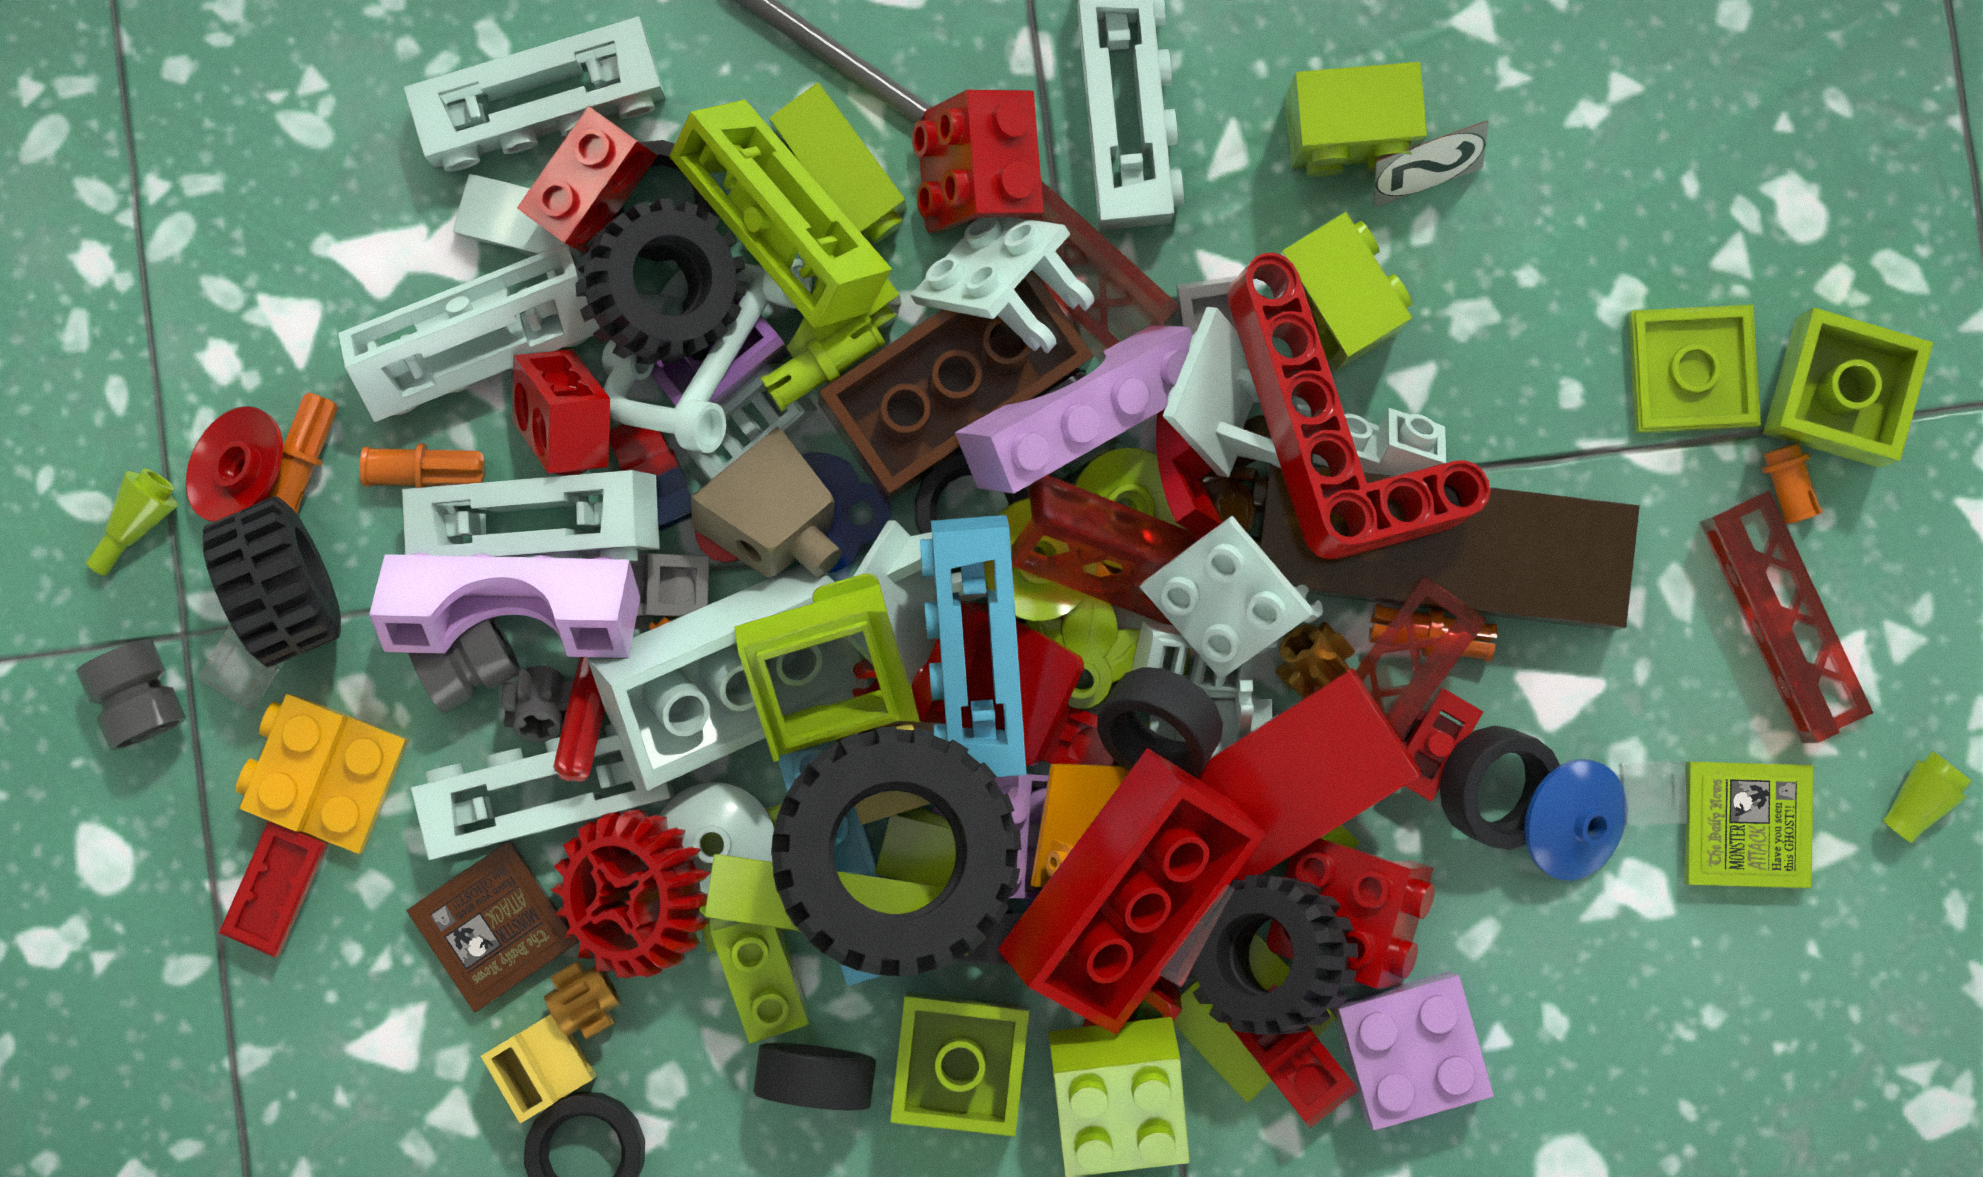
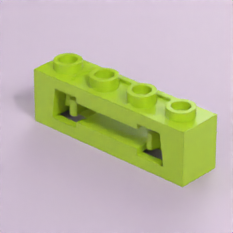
M746 99L690 111L669 157L814 328H819L868 313L892 268ZM727 172L723 185L726 189H732L728 196L718 186L710 173ZM797 253L805 262L804 267L799 269L800 276L803 279L817 276L820 280L813 295L790 270Z

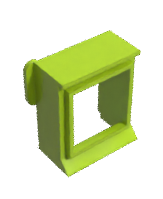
M864 573L820 586L813 592L812 604L734 626L738 654L774 762L779 761V756L900 720L920 723L913 692L901 659L880 582L874 574ZM863 631L881 690L831 705L822 704L783 715L765 660Z

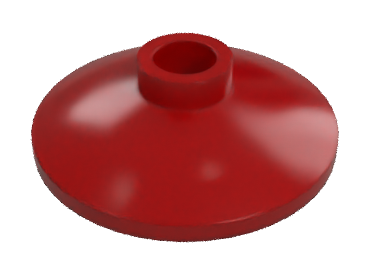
M251 406L234 408L218 417L201 435L193 449L186 472L187 497L192 509L200 517L210 522H215L262 502L268 495L278 476L283 456L282 434L277 422L271 415Z

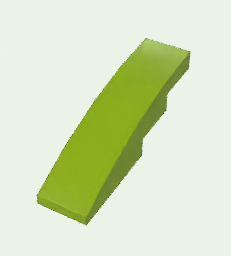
M714 854L704 917L799 931L786 914L784 905L777 893L773 878L772 862ZM837 871L842 884L857 901L870 909L889 914H902L918 910L932 902L945 888Z

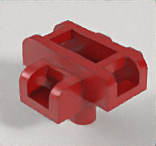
M1443 687L1437 690L1425 711L1404 698H1400L1388 721L1394 731L1397 732L1396 734L1421 772L1424 773H1421L1420 777L1404 787L1432 802L1439 790L1446 760L1457 743L1472 733L1484 711ZM1441 711L1444 712L1445 714L1449 715L1450 717H1452V718L1456 719L1457 721L1461 722V724L1458 725L1457 723L1453 722L1452 720H1450V719L1446 718L1445 716L1441 715L1440 712H1441ZM1415 721H1418V723H1417L1416 727L1414 728L1412 734L1410 735L1409 739H1408L1407 742L1405 743L1404 740H1405L1406 736L1408 735L1410 729L1412 728V726H1413V724L1415 723Z

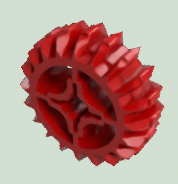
M637 809L623 813L618 811L603 814L602 818L587 822L583 827L578 828L579 836L571 838L569 842L563 845L568 857L561 859L559 863L554 865L556 870L563 876L564 881L557 883L550 890L563 898V906L554 914L557 917L567 918L570 925L563 939L571 941L579 939L581 944L578 958H585L587 960L595 958L597 972L604 971L609 973L615 971L617 978L629 979L636 976L647 978L660 974L662 969H668L680 964L685 959L684 953L692 951L695 946L700 944L696 932L703 930L709 924V920L700 911V907L706 906L708 894L701 891L700 882L704 881L711 872L701 869L697 870L693 862L701 849L694 848L693 846L684 848L683 841L686 830L678 829L677 827L668 829L667 817L659 815L648 817L646 811Z

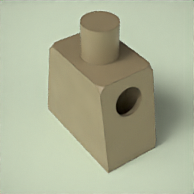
M778 426L691 496L692 527L765 577H775L797 559L816 578H820L837 564L842 555V550L825 535L830 531L834 522L835 501L833 496Z

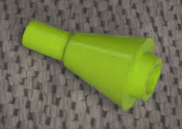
M143 468L140 473L133 471L125 472L105 528L106 534L86 561L89 568L100 575L107 576L127 546H132L178 507L177 501L171 495L174 487L168 480L146 468Z

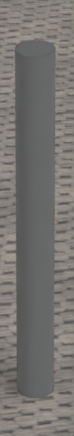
M735 0L916 124L917 121H921L925 114L924 111L932 107L778 0Z

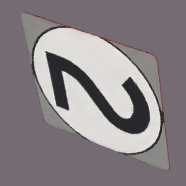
M1484 121L1407 149L1406 151H1410L1412 155L1396 153L1378 160L1375 171L1374 207L1481 169L1484 165L1489 122Z

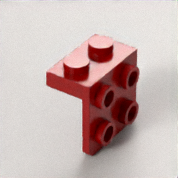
M966 89L924 111L925 114L922 120L917 121L914 125L912 146L915 155L920 160L921 184L917 192V207L920 215L924 218L925 228L928 233H942L975 218L1035 217L1044 213L1034 90Z
M960 600L968 706L961 707L962 728H973L970 701L993 700L996 730H1005L1003 704H996L993 690L988 606L984 603ZM1016 618L1026 766H1035L1041 761L1084 669V661L1077 653ZM937 639L927 663L915 675L912 682V692L920 721L946 724L944 700L932 701L929 663L941 662L940 639Z
M1319 838L1290 856L1284 877L1298 879L1301 882H1309L1322 888L1320 895L1332 896L1341 905V908L1335 915L1350 919L1354 931L1345 934L1347 943L1357 944L1358 957H1348L1347 969L1357 971L1354 981L1378 989L1398 986L1402 978L1406 979L1410 975L1418 954V945L1413 942L1419 919H1424L1429 913L1435 895V885L1430 883L1433 867L1412 860L1391 861L1324 838ZM1272 918L1267 936L1269 950L1275 954L1293 959V946L1288 932L1279 921Z

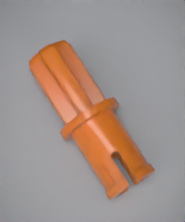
M306 393L303 396L283 445V456L278 476L264 500L273 496L280 497L298 514L299 505L316 465L322 467L324 462L319 460L318 457L338 410L337 404L332 400L314 393Z
M418 443L416 449H375L363 447L360 456V479L363 486L400 485L424 488L427 486L483 483L486 473L484 454L479 451L428 450L425 443Z

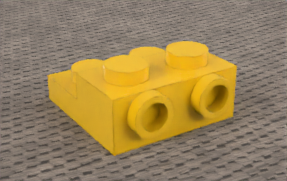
M286 694L282 704L273 701L263 716L259 735L268 739L259 761L252 758L248 759L239 775L235 791L244 795L239 809L296 832L302 831L357 854H363L409 739L299 695Z

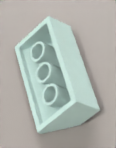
M799 565L633 637L629 658L587 657L604 709L642 785L647 791L766 738L738 654L734 626L812 604L813 592L820 586L834 582L827 574L816 578L803 565ZM845 637L765 660L783 715L822 704L831 705L855 698L851 691L852 689L869 687L867 679L856 678L852 671L854 665L860 662L861 658L859 651Z

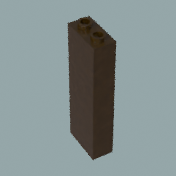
M1269 463L1265 469V476L1259 475L1252 484L1256 512H1260L1258 536L1250 537L1293 587L1305 585L1309 588L1308 594L1612 631L1627 627L1640 505L1490 487V496L1483 509L1452 529L1339 559H1325L1311 551L1303 538L1282 469ZM1313 466L1319 474L1330 477L1329 468ZM1364 472L1367 483L1394 477L1392 475ZM1444 484V492L1447 499L1452 504L1461 507V499L1458 492L1452 486ZM1388 498L1387 505L1391 515L1397 520L1405 522V511L1396 500ZM1330 513V522L1334 530L1340 535L1349 537V527L1345 519L1338 514Z

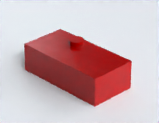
M1147 748L997 950L1030 989L1116 1035L1267 834L1231 799Z

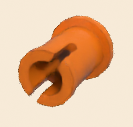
M1794 443L1764 453L1766 465L1761 467L1763 474H1770L1784 516V524L1795 523L1823 513L1805 461L1810 459L1809 452L1802 453L1799 443Z

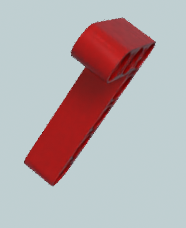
M1263 253L1255 257L1230 284L1227 293L1228 305L1303 538L1309 549L1322 558L1339 559L1452 529L1482 510L1488 502L1491 492L1489 480L1480 467L1466 460L1452 461L1370 483L1366 482L1299 273L1294 264L1280 254ZM1253 279L1265 282L1273 293V299L1261 296L1254 287ZM1272 337L1280 338L1289 345L1292 358L1282 356L1276 351L1273 346ZM1291 395L1301 397L1307 402L1311 410V417L1303 416L1295 410ZM1311 454L1321 456L1327 462L1330 469V477L1323 476L1314 469L1311 463ZM1444 484L1452 486L1458 492L1461 499V507L1452 504L1447 499L1444 492ZM1388 498L1396 500L1405 511V522L1397 520L1391 515L1387 505ZM1330 513L1338 514L1345 519L1349 527V537L1340 535L1334 530L1330 522Z

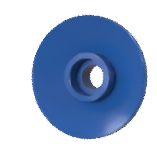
M1576 759L1556 767L1542 780L1528 805L1524 827L1528 853L1534 864L1541 871L1560 880H1578L1591 875L1609 860L1622 838L1627 818L1626 795L1618 776L1604 764L1589 759Z

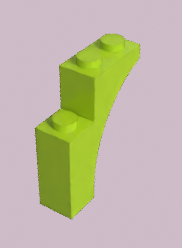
M819 82L769 117L774 133L866 239L870 237L874 243H878L903 224L904 221L899 215L907 210L906 199ZM818 277L816 278L814 291L820 282ZM888 278L870 311L867 313L872 320V326H876L879 332L896 320L898 315L893 309L901 304L900 294ZM858 316L819 328H814L804 317L797 332L786 347L790 357L793 359L807 350L805 343L814 337L821 341Z

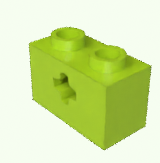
M709 918L710 934L749 1044L809 1025L806 996L783 930L769 926Z

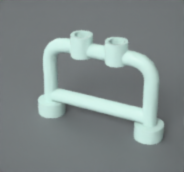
M795 258L790 270L811 292L812 277L803 279L799 274V269L804 267L805 262L803 259ZM744 263L746 269L736 274V280L747 282L746 288L748 289L746 294L737 305L742 309L735 321L725 325L728 331L719 340L715 341L675 408L627 399L628 391L634 381L646 379L652 372L654 363L651 365L637 363V355L634 354L623 359L612 353L616 343L612 340L609 341L603 351L602 364L605 372L609 374L603 389L610 397V418L624 425L675 434L678 444L684 449L703 453L715 451L720 446L725 435L726 416L720 405L708 401L768 302L776 306L797 307L762 266ZM679 270L676 272L660 294L643 292L639 294L640 298L647 306L658 313L668 316L681 315L683 312L682 304L688 296V286L683 271Z

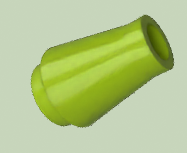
M1932 750L1923 762L1917 758L1892 808L1882 821L1912 844L1922 832L1967 798L1963 792L1972 781Z

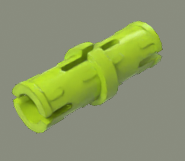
M867 313L859 315L821 341L814 337L805 343L807 350L770 374L760 377L763 385L770 396L774 398V402L781 412L787 409L788 405L824 382L828 381L831 384L841 377L839 374L841 371L877 348L886 345L877 327L872 326V320Z

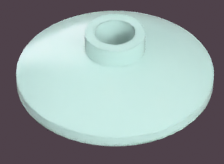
M720 782L694 785L672 798L659 815L667 817L668 829L677 827L678 829L686 830L683 841L684 848L693 846L694 848L701 849L693 861L697 870L712 871L714 857L706 855L701 848V840L709 832L719 834L724 841V848L720 855L772 862L771 846L774 826L764 806L753 795L740 787ZM711 873L704 881L700 882L701 891L708 894Z

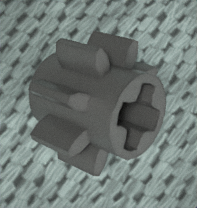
M532 666L525 670H519L518 685L504 683L502 688L500 708L505 710V727L514 726L515 732L521 738L531 742H546L558 738L561 723H564L573 681H565L559 671L548 666Z

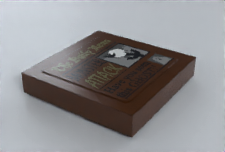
M512 840L507 841L406 910L474 1013L579 943V940L563 939L570 928L564 918L554 916L558 911L557 907Z

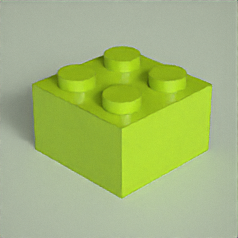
M1420 61L1295 72L1285 96L1291 169L1306 168L1307 176L1310 177L1337 175L1343 172V165L1367 163V170L1375 172L1378 160L1396 153L1412 155L1410 151L1406 150L1421 145L1427 137Z
M1347 212L1298 240L1280 253V255L1285 256L1294 264L1299 273L1326 359L1334 372L1339 371L1396 336L1412 319L1407 308L1412 306L1413 302L1406 287L1396 274L1393 273L1388 277L1385 275L1374 257L1380 253V249L1371 231L1362 221L1354 224Z
M1813 307L1795 318L1763 434L1792 443H1799V445L1878 468L1901 461L1934 342Z
M906 992L890 1123L1016 1137L1030 1011L1029 1005Z
M1172 1017L1125 1022L1116 1035L1099 1025L1048 1031L1065 1177L1190 1163L1181 1061Z

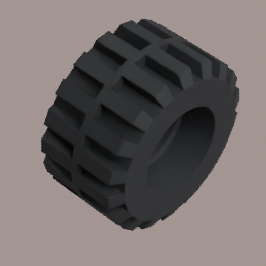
M658 199L651 205H648L646 201L637 204L606 224L601 231L596 233L586 245L590 248L589 252L580 257L577 270L584 273V278L575 283L576 297L586 296L588 305L580 309L584 322L593 318L596 320L600 328L593 333L595 338L601 344L611 339L616 343L612 353L623 359L634 354L637 355V363L651 365L661 360L664 365L677 362L684 357H689L719 340L728 331L725 325L735 321L742 309L735 304V301L746 294L747 282L736 280V274L746 269L743 255L732 257L729 247L737 243L733 235L729 231L721 236L715 230L720 220L712 213H708L702 218L697 217L698 205L685 201L679 206L673 207L672 199ZM641 250L661 252L673 259L683 271L688 286V298L681 315L668 316L658 313L647 306L640 298L633 281V266L636 256Z
M273 496L204 526L203 554L212 585L234 632L246 650L266 668H270L340 637V608L326 567L303 522L296 512L280 497Z
M1246 875L1245 880L1233 879L1224 891V894L1220 896L1196 928L1195 939H1188L1184 944V953H1193V965L1184 967L1187 980H1198L1200 987L1193 992L1199 1004H1213L1209 1015L1219 1023H1231L1230 1029L1242 1033L1296 1034L1308 1031V1025H1321L1331 1018L1327 1008H1340L1347 998L1340 991L1342 984H1354L1357 971L1347 969L1348 957H1358L1357 944L1347 943L1345 934L1354 931L1350 919L1335 915L1341 908V905L1332 896L1320 895L1322 888L1294 878ZM1275 918L1284 926L1291 938L1293 963L1285 981L1277 989L1269 992L1258 983L1252 973L1249 962V949L1257 930L1265 922Z

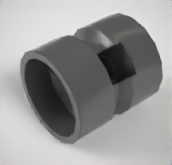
M496 617L483 620L467 629L452 643L445 654L408 653L421 683L442 713H446L475 698L476 686L481 684L489 689H493L518 676L519 670H521L513 648Z
M151 639L137 641L111 650L84 663L76 670L89 702L102 705L103 710L98 716L97 721L110 750H118L164 733L186 720L173 687L161 686L159 680L166 670Z

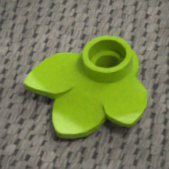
M1091 588L1078 606L1065 614L1063 620L1058 617L1046 621H1026V624L1080 655L1084 661V669L1092 674L1094 681L1091 686L1086 689L1075 687L1068 702L1070 707L1087 709L1098 705L1108 695L1112 683L1119 681L1125 673L1132 671L1140 629L1125 628L1118 630L1114 608L1099 588Z

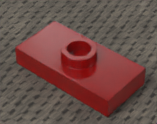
M268 821L219 934L274 958L280 957L329 843L302 831L296 832Z

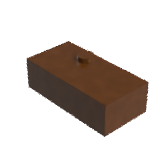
M1032 269L1014 290L1036 319L1048 327L1055 336L1056 345L1048 354L1043 351L1041 346L1036 351L1032 350L998 315L994 319L942 309L819 391L818 405L886 504L921 482L931 470L953 455L963 453L955 434L956 431L1004 405L1041 397L1068 378L1088 369L1094 357L1039 276Z

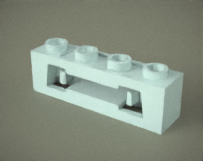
M1076 0L1099 230L1171 224L1174 216V206L1184 205V192L1181 169L1170 170L1168 146L1178 145L1175 109L1164 110L1162 86L1172 85L1169 49L1158 50L1156 27L1166 25L1164 0ZM1097 21H1105L1107 48H1100ZM1129 22L1136 23L1138 45H1135L1132 59L1142 153L1120 155V163L1118 164L1121 187L1114 188L1111 158L1116 157L1118 139L1109 51L1129 49V40H1131L1130 29L1128 28ZM1149 154L1152 179L1144 181L1142 155Z
M639 16L404 87L424 157L434 168L443 166L447 172L472 167L480 162L479 155L502 148L504 154H514L529 150L538 145L537 137L560 131L562 136L567 137L588 106L604 117L619 113L621 119H630L653 111L655 109L654 102L666 99L647 33ZM583 65H587L591 82L596 87V90L587 92L585 87L582 86L488 114L490 122L486 120L482 104L477 103L476 97L487 94L488 100L491 102L584 74ZM621 81L620 83L607 86L608 84H612V83ZM474 125V127H470V128H467V129H464V130H460V129H463V128H466V127H469V126Z
M562 244L338 333L345 368L373 421L377 422L392 415L408 413L422 403L450 392H461L471 387L475 382L505 370H513V355L550 352L563 347H574L583 343L587 338L594 336L593 333L600 327L594 318L584 322L580 309L588 305L586 296L576 297L575 283L581 280L583 276L581 271L577 270L578 265L569 245ZM547 273V281L529 288L526 286L517 293L510 295L509 286ZM413 324L418 331L411 335H402L401 339L385 345H381L377 340Z
M628 470L402 489L405 555L414 553H426L433 556L486 554L493 557L528 558L544 555L553 558L580 559V555L600 554V557L630 560L631 563L638 561L639 550L659 549L656 475ZM603 495V502H589L590 496ZM471 506V509L509 512L576 506L577 525L601 527L600 533L594 534L567 528L486 534V514L468 511L459 512L458 507ZM463 536H472V543H464Z
M610 724L604 726L607 737L598 739L594 758L621 752L624 760L596 767L601 789H607L633 782L636 789L634 791L603 799L600 792H592L498 817L493 815L489 796H481L461 802V793L487 786L488 791H499L557 776L558 773L554 771L553 764L560 737L545 742L547 753L523 758L521 748L486 756L487 768L464 774L461 763L425 772L427 784L411 787L428 860H433L599 818L603 814L622 812L669 800L676 796L673 783L670 780L647 791L642 785L613 725ZM495 818L496 826L465 834V824Z

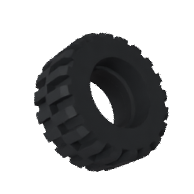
M896 726L876 728L875 731L859 735L856 733L839 740L837 744L826 751H822L809 762L807 767L794 780L782 802L772 835L773 878L777 893L791 922L808 942L822 954L856 971L885 976L918 975L923 972L943 968L954 963L956 959L967 952L973 951L986 939L985 936L992 927L1001 921L1009 907L1006 904L1012 889L1017 887L1020 869L1017 868L1018 850L1022 849L1020 830H1016L1011 812L1015 810L1008 793H1002L994 780L997 776L985 762L980 764L968 754V748L953 739L949 742L934 736L933 731L919 728L902 730L896 729ZM887 791L912 793L933 804L947 820L952 830L956 847L954 869L943 891L926 906L902 914L875 911L857 901L842 884L834 861L836 834L847 813L865 798Z

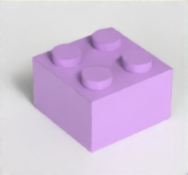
M1451 971L1442 972L1398 986L1346 999L1340 1008H1332L1334 1016L1337 1018L1336 1023L1352 1080L1358 1088L1356 1094L1364 1122L1373 1131L1494 1097L1458 974Z

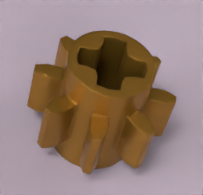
M1322 622L1318 628L1310 624L1301 625L1290 631L1281 642L1278 651L1285 663L1281 664L1275 672L1290 690L1294 689L1303 699L1348 671L1350 667L1345 659L1352 656L1355 650L1340 632L1336 633L1327 622Z
M577 961L550 977L557 989L546 994L544 1000L556 1024L566 1036L580 1029L585 1039L588 1040L615 1024L609 1011L621 1005V1000L606 972H597L596 966L585 971L581 962Z

